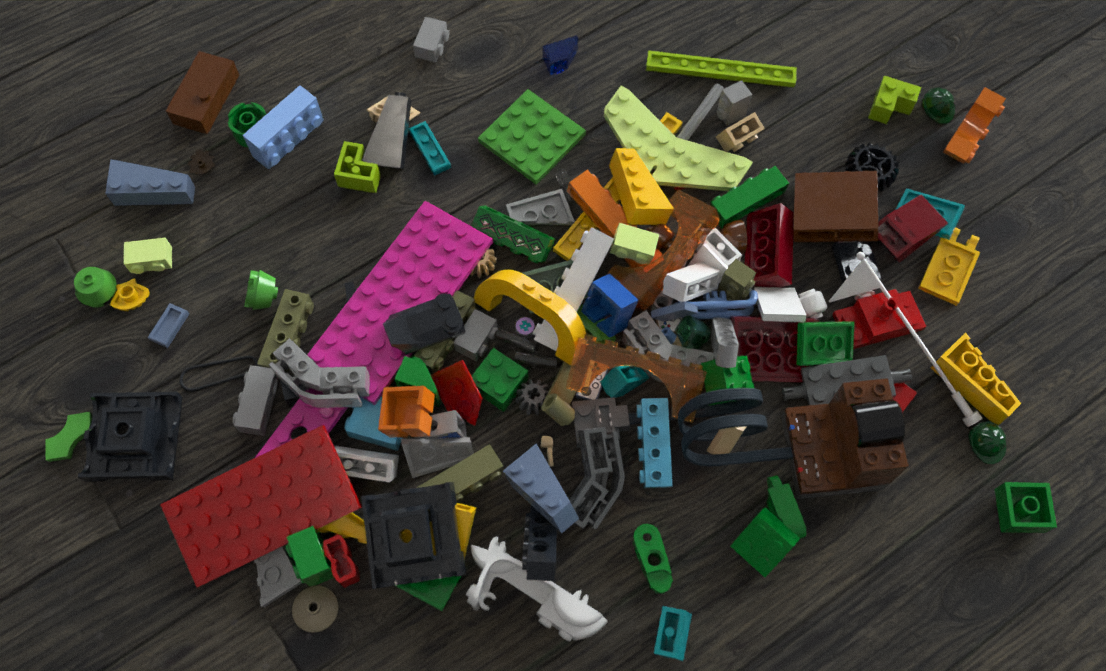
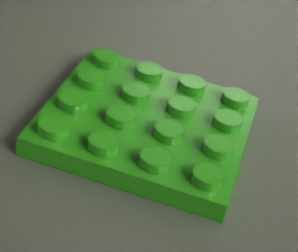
M527 89L478 137V142L537 185L586 135V130Z

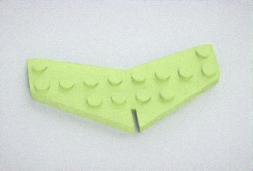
M620 86L604 109V118L623 148L635 149L650 173L655 169L652 176L658 185L729 191L732 187L739 185L753 163L745 157L675 137L630 90L623 86Z

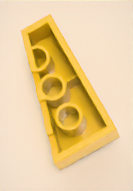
M616 148L609 166L628 224L666 225L674 208L636 150Z
M965 333L936 363L957 392L959 391L969 403L991 422L999 425L1018 408L1021 402L1006 383L998 379L995 375L996 370L991 364L987 365L981 357V351L977 347H973L969 342L970 337ZM932 366L931 369L939 375L934 366Z

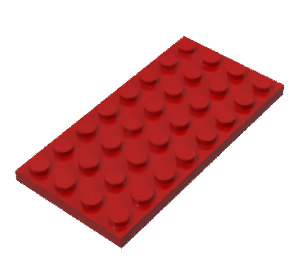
M321 425L160 504L196 587H200L288 544L287 536L314 526L315 530L362 508L325 425Z

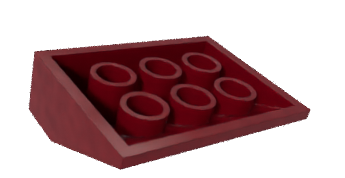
M730 316L739 344L737 356H747L752 381L802 382L801 368L816 366L797 365L798 322L763 321L761 316ZM806 318L805 322H819V320Z

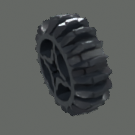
M870 142L867 145L862 143L849 153L848 159L845 162V171H877L878 190L882 192L885 188L891 187L897 179L899 162L896 161L897 156H891L892 150H885V146L881 148L878 143L875 146ZM861 160L862 166L859 167L858 161ZM882 169H885L886 175L884 176L882 174Z

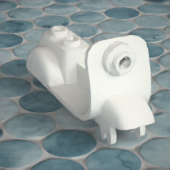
M498 537L492 539L488 550L471 545L474 561L482 570L478 584L475 585L473 583L466 593V596L469 597L467 602L472 605L474 610L478 611L480 606L485 611L489 610V607L484 604V600L486 598L496 600L495 595L489 592L494 578L499 577L542 604L537 612V616L540 617L538 621L548 628L553 626L558 629V634L569 642L571 639L581 640L594 635L608 622L602 617L601 613L587 605V594L582 600H579L581 590L572 595L552 581L526 580L527 570H522V562L506 553L505 542L503 541L499 545Z

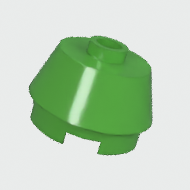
M87 267L79 271L75 276V295L81 303L90 307L104 306L103 303L109 301L111 297L113 298L117 292L116 279L107 270Z
M251 270L244 307L253 308L252 310L270 308L272 299L276 300L278 287H275L276 278L261 270L259 272Z

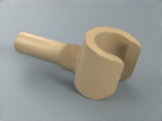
M542 436L541 448H547L548 465L552 467L554 466L552 455L553 439L550 436Z

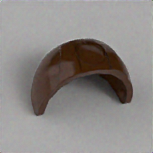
M743 220L732 221L724 225L719 232L744 255L747 250V232Z

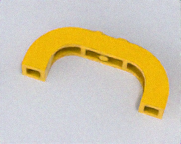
M514 270L498 271L477 287L474 295L475 303L487 311H491L502 302L503 295H506L549 322L558 336V347L555 356L567 364L573 366L584 356L587 346L584 325L570 304L528 276Z

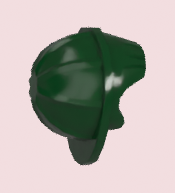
M938 87L930 89L924 95L921 105L933 121L939 124H946L954 118V98L949 91Z
M980 422L970 429L968 438L975 455L983 463L996 464L1000 462L1006 454V435L1001 427L993 422Z

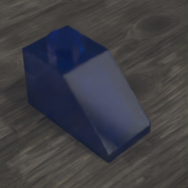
M577 35L542 46V58L550 75L561 73L569 68L578 50Z

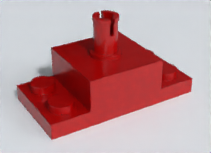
M896 289L888 291L891 296L889 300L883 292L860 298L854 306L834 311L832 315L835 322H854L853 349L910 334V331L895 311L897 307H899L914 331L918 332L924 330L927 326L911 292L907 291L898 294Z

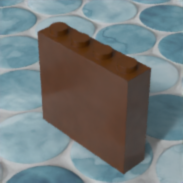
M877 171L795 173L794 242L878 241Z

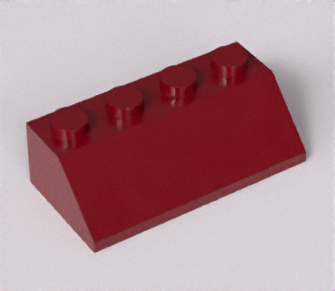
M779 203L747 214L745 265L756 272L754 277L756 283L753 287L781 288L792 285L794 213Z

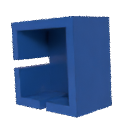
M608 274L592 282L588 292L589 297L586 298L581 312L593 323L612 315L597 323V327L610 338L627 328L638 299L611 274Z

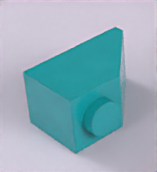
M638 362L615 366L600 383L607 395L611 398H616L627 394L650 377Z

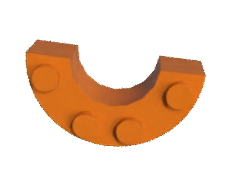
M985 87L943 153L962 164L965 162L969 164L980 146L977 142L979 139L984 140L989 132L986 128L994 116L999 117L1005 107L1002 104L1006 98Z

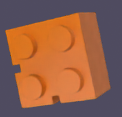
M425 386L384 387L378 430L390 438L408 437V435L411 437L430 436L432 417L429 413H433L435 394Z

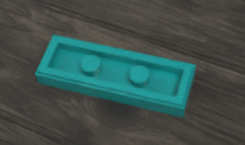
M426 121L408 128L411 137L433 175L451 168L449 160Z

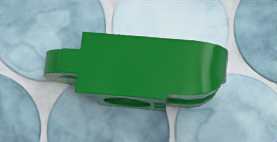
M777 475L768 477L769 497L766 503L769 511L800 539L805 538V523L789 483L782 485Z
M642 524L634 532L632 539L633 547L650 589L658 594H664L670 589L673 579L661 534L654 525ZM645 533H648L651 540L648 542L643 539ZM648 557H657L659 565H650Z

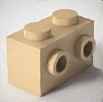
M754 112L722 131L716 138L725 152L730 150L736 152L744 147L742 143L745 141L749 144L759 138L757 134L765 128Z

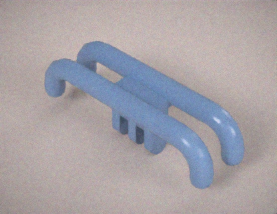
M751 290L748 300L727 301L725 291H720L719 297L717 291H712L711 298L708 292L703 294L704 301H686L696 305L698 310L706 311H698L697 314L681 318L696 320L749 316L752 314L754 305L758 300V293L755 290ZM745 308L744 310H728V309Z

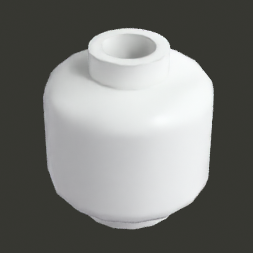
M811 289L799 294L806 318L817 319L823 316L822 312L827 309V304L822 292Z

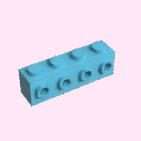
M668 398L641 399L640 404L636 405L637 418H641V426L637 427L638 439H642V448H638L639 461H643V470H639L640 483H644V488L672 487Z

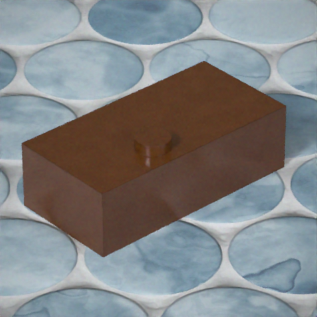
M201 51L198 52L166 109L172 124L204 134L209 133L239 76L233 60Z

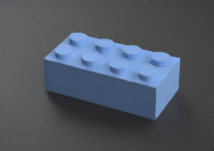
M299 85L250 128L243 137L252 156L268 170L273 165L278 164L283 156L291 152L301 140H304L313 129L319 127L324 120L317 98Z

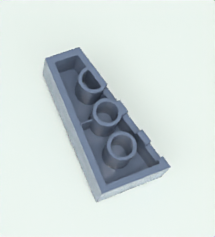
M110 160L105 194L114 206L193 204L195 186L188 174Z
M537 444L503 470L512 488L561 533L579 519Z

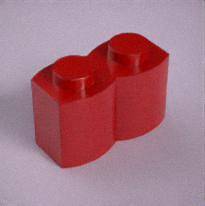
M338 534L323 541L324 553L332 562L331 570L334 578L344 588L360 581L359 569L353 562L351 549L342 536Z

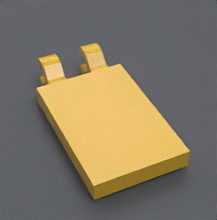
M958 228L954 229L950 240L942 237L939 239L918 289L954 305L960 302L980 254L979 251L975 250L980 239L979 237L971 235L965 245L956 242L960 233Z

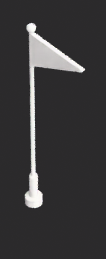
M859 252L856 257L861 262L829 302L878 288L882 290L888 300L891 296L866 261L865 254ZM897 307L895 311L952 392V398L965 415L962 419L965 425L969 427L980 421L982 416L978 411L973 412L960 392H956L906 317Z

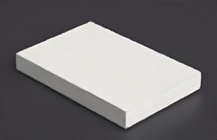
M754 287V290L758 293L756 303L763 321H806V313L795 288Z

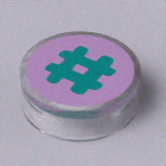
M527 316L520 317L515 323L516 334L521 338H529L533 335L536 327L534 320Z

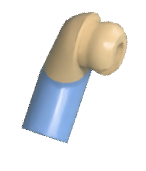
M669 327L661 330L670 344L686 347L685 341L678 337Z

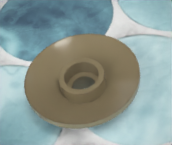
M308 587L301 591L294 600L292 607L293 619L304 631L312 633L321 632L330 627L335 621L339 610L338 600L334 593L326 587ZM312 604H317V610L311 612L310 606Z

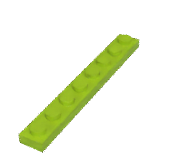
M648 51L646 65L647 71L733 81L742 80L743 82L795 87L797 68L656 51Z

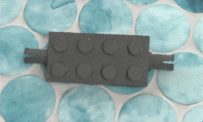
M886 355L810 366L800 370L802 383L799 386L782 387V395H784V401L803 398V400L808 402V406L829 404L842 383L888 378L892 398H895L894 384L912 382V374L909 375L911 373L910 369L891 372Z

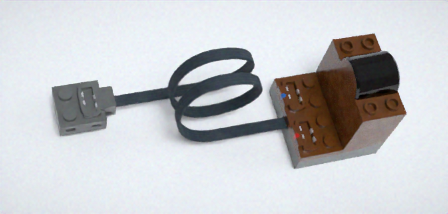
M888 378L842 383L829 404L785 408L781 415L787 444L785 448L715 455L698 454L688 449V446L694 440L713 441L720 429L746 427L740 438L767 430L766 417L759 414L716 417L703 421L692 428L683 423L685 419L726 415L756 408L763 403L762 392L758 389L731 388L715 390L692 398L681 408L669 409V420H678L680 432L684 435L682 438V451L686 460L700 466H724L789 459L797 499L884 490L909 467L903 444L905 438L904 416L899 403L892 398ZM615 397L572 402V408L575 410L574 428L577 448H580L578 430L605 427L606 432L617 431L620 443L619 432L629 431L630 424L641 423V418H637L636 412L628 413L627 405L616 406ZM724 401H734V402H729V403L709 405V404L718 403V402H724Z

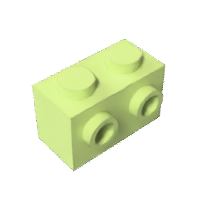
M619 223L614 234L610 253L615 254L619 258L635 260L639 264H650L655 255L659 234Z
M166 238L124 242V265L130 273L141 274L145 271L171 269L172 246Z

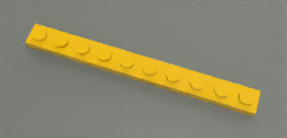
M668 112L660 120L673 135L677 133L683 123ZM612 177L604 189L611 193L612 199L618 204L620 197ZM585 212L579 216L553 247V252L566 261L571 260L575 250H580L583 243L580 240L584 232H589L591 227L597 229V226Z

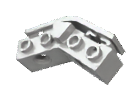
M647 311L630 319L627 329L623 331L622 341L647 375L656 381L700 389L702 381H704L701 363L713 360L714 353L670 344ZM657 360L666 366L667 369H662L652 361Z
M290 338L273 352L278 362L276 364L271 362L269 366L275 375L308 405L316 408L362 407L360 396H369L370 375L366 367L320 368ZM289 369L295 376L292 378L284 370ZM301 384L307 391L312 388L322 391L324 395H313L300 390L297 386Z

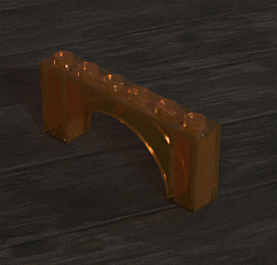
M677 190L669 200L674 208L670 216L678 221L677 235L670 248L657 260L647 265L627 268L615 264L606 274H611L638 299L636 306L643 311L654 303L656 297L663 290V281L666 274L681 269L683 264L693 256L694 251L706 240L707 235L712 229L717 227L720 221L716 208L680 190Z
M584 334V338H578L566 389L587 394L593 380L604 371L618 366H635L650 371L665 384L672 399L671 417L678 419L681 407L692 398L701 395L707 373L706 370L702 369L703 365L693 362H690V365L681 364V359L670 356L668 360L662 359L659 353L648 351L647 354L640 353L639 348L629 345L626 346V349L617 347L618 343L610 340H605V343L596 341L597 337ZM696 410L690 413L685 418V421L693 423Z

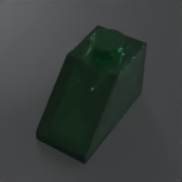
M691 315L683 317L675 328L682 347L689 349H700L702 344L708 341L711 333L706 323Z

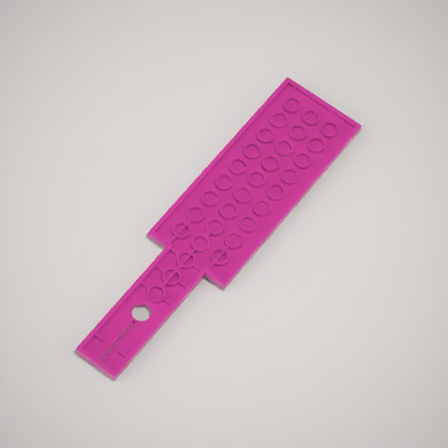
M424 201L307 356L320 368L366 367L370 375L369 396L360 397L376 405L383 395V388L389 387L396 377L404 357L410 358L413 354L405 355L401 350L391 346L383 323L387 321L390 315L433 300L440 294H451L453 297L456 290L460 289L491 246L493 238ZM312 388L305 391L313 395H324L322 391ZM299 399L256 457L291 441V433L297 427H304L309 432L321 425H325L329 434L348 407L316 408Z

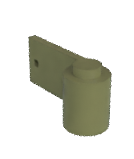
M566 362L562 364L541 407L542 411L560 426L569 425L575 418V410L570 406V403L583 378L579 371Z

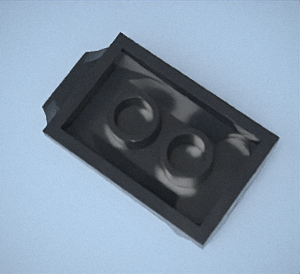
M445 293L438 295L433 300L392 314L383 323L391 346L401 350L405 355L465 334L463 320L451 294Z

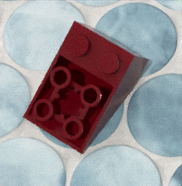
M919 195L878 222V240L900 263L949 223L922 195Z

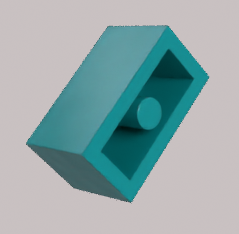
M663 606L654 654L675 660H684L691 613L686 610Z

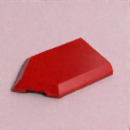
M458 361L431 374L437 392L447 411L456 410L468 423L476 425L483 398L464 361Z

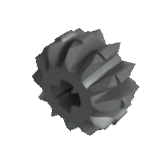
M530 379L529 385L522 382V389H517L516 394L518 397L516 398V403L520 404L519 409L521 411L527 409L528 415L535 411V415L538 416L539 409L542 410V404L549 392L547 391L548 385L544 384L541 386V380H537L536 384H533V380Z

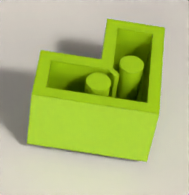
M884 76L878 87L868 118L887 124L893 110L910 115L917 102L921 87Z
M344 141L334 177L338 187L376 193L381 175L378 164L362 162L365 153L363 144Z

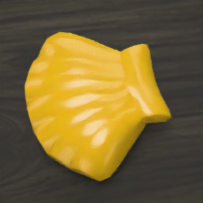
M135 278L116 285L117 292L110 305L121 311L136 309L149 297V289L137 284Z

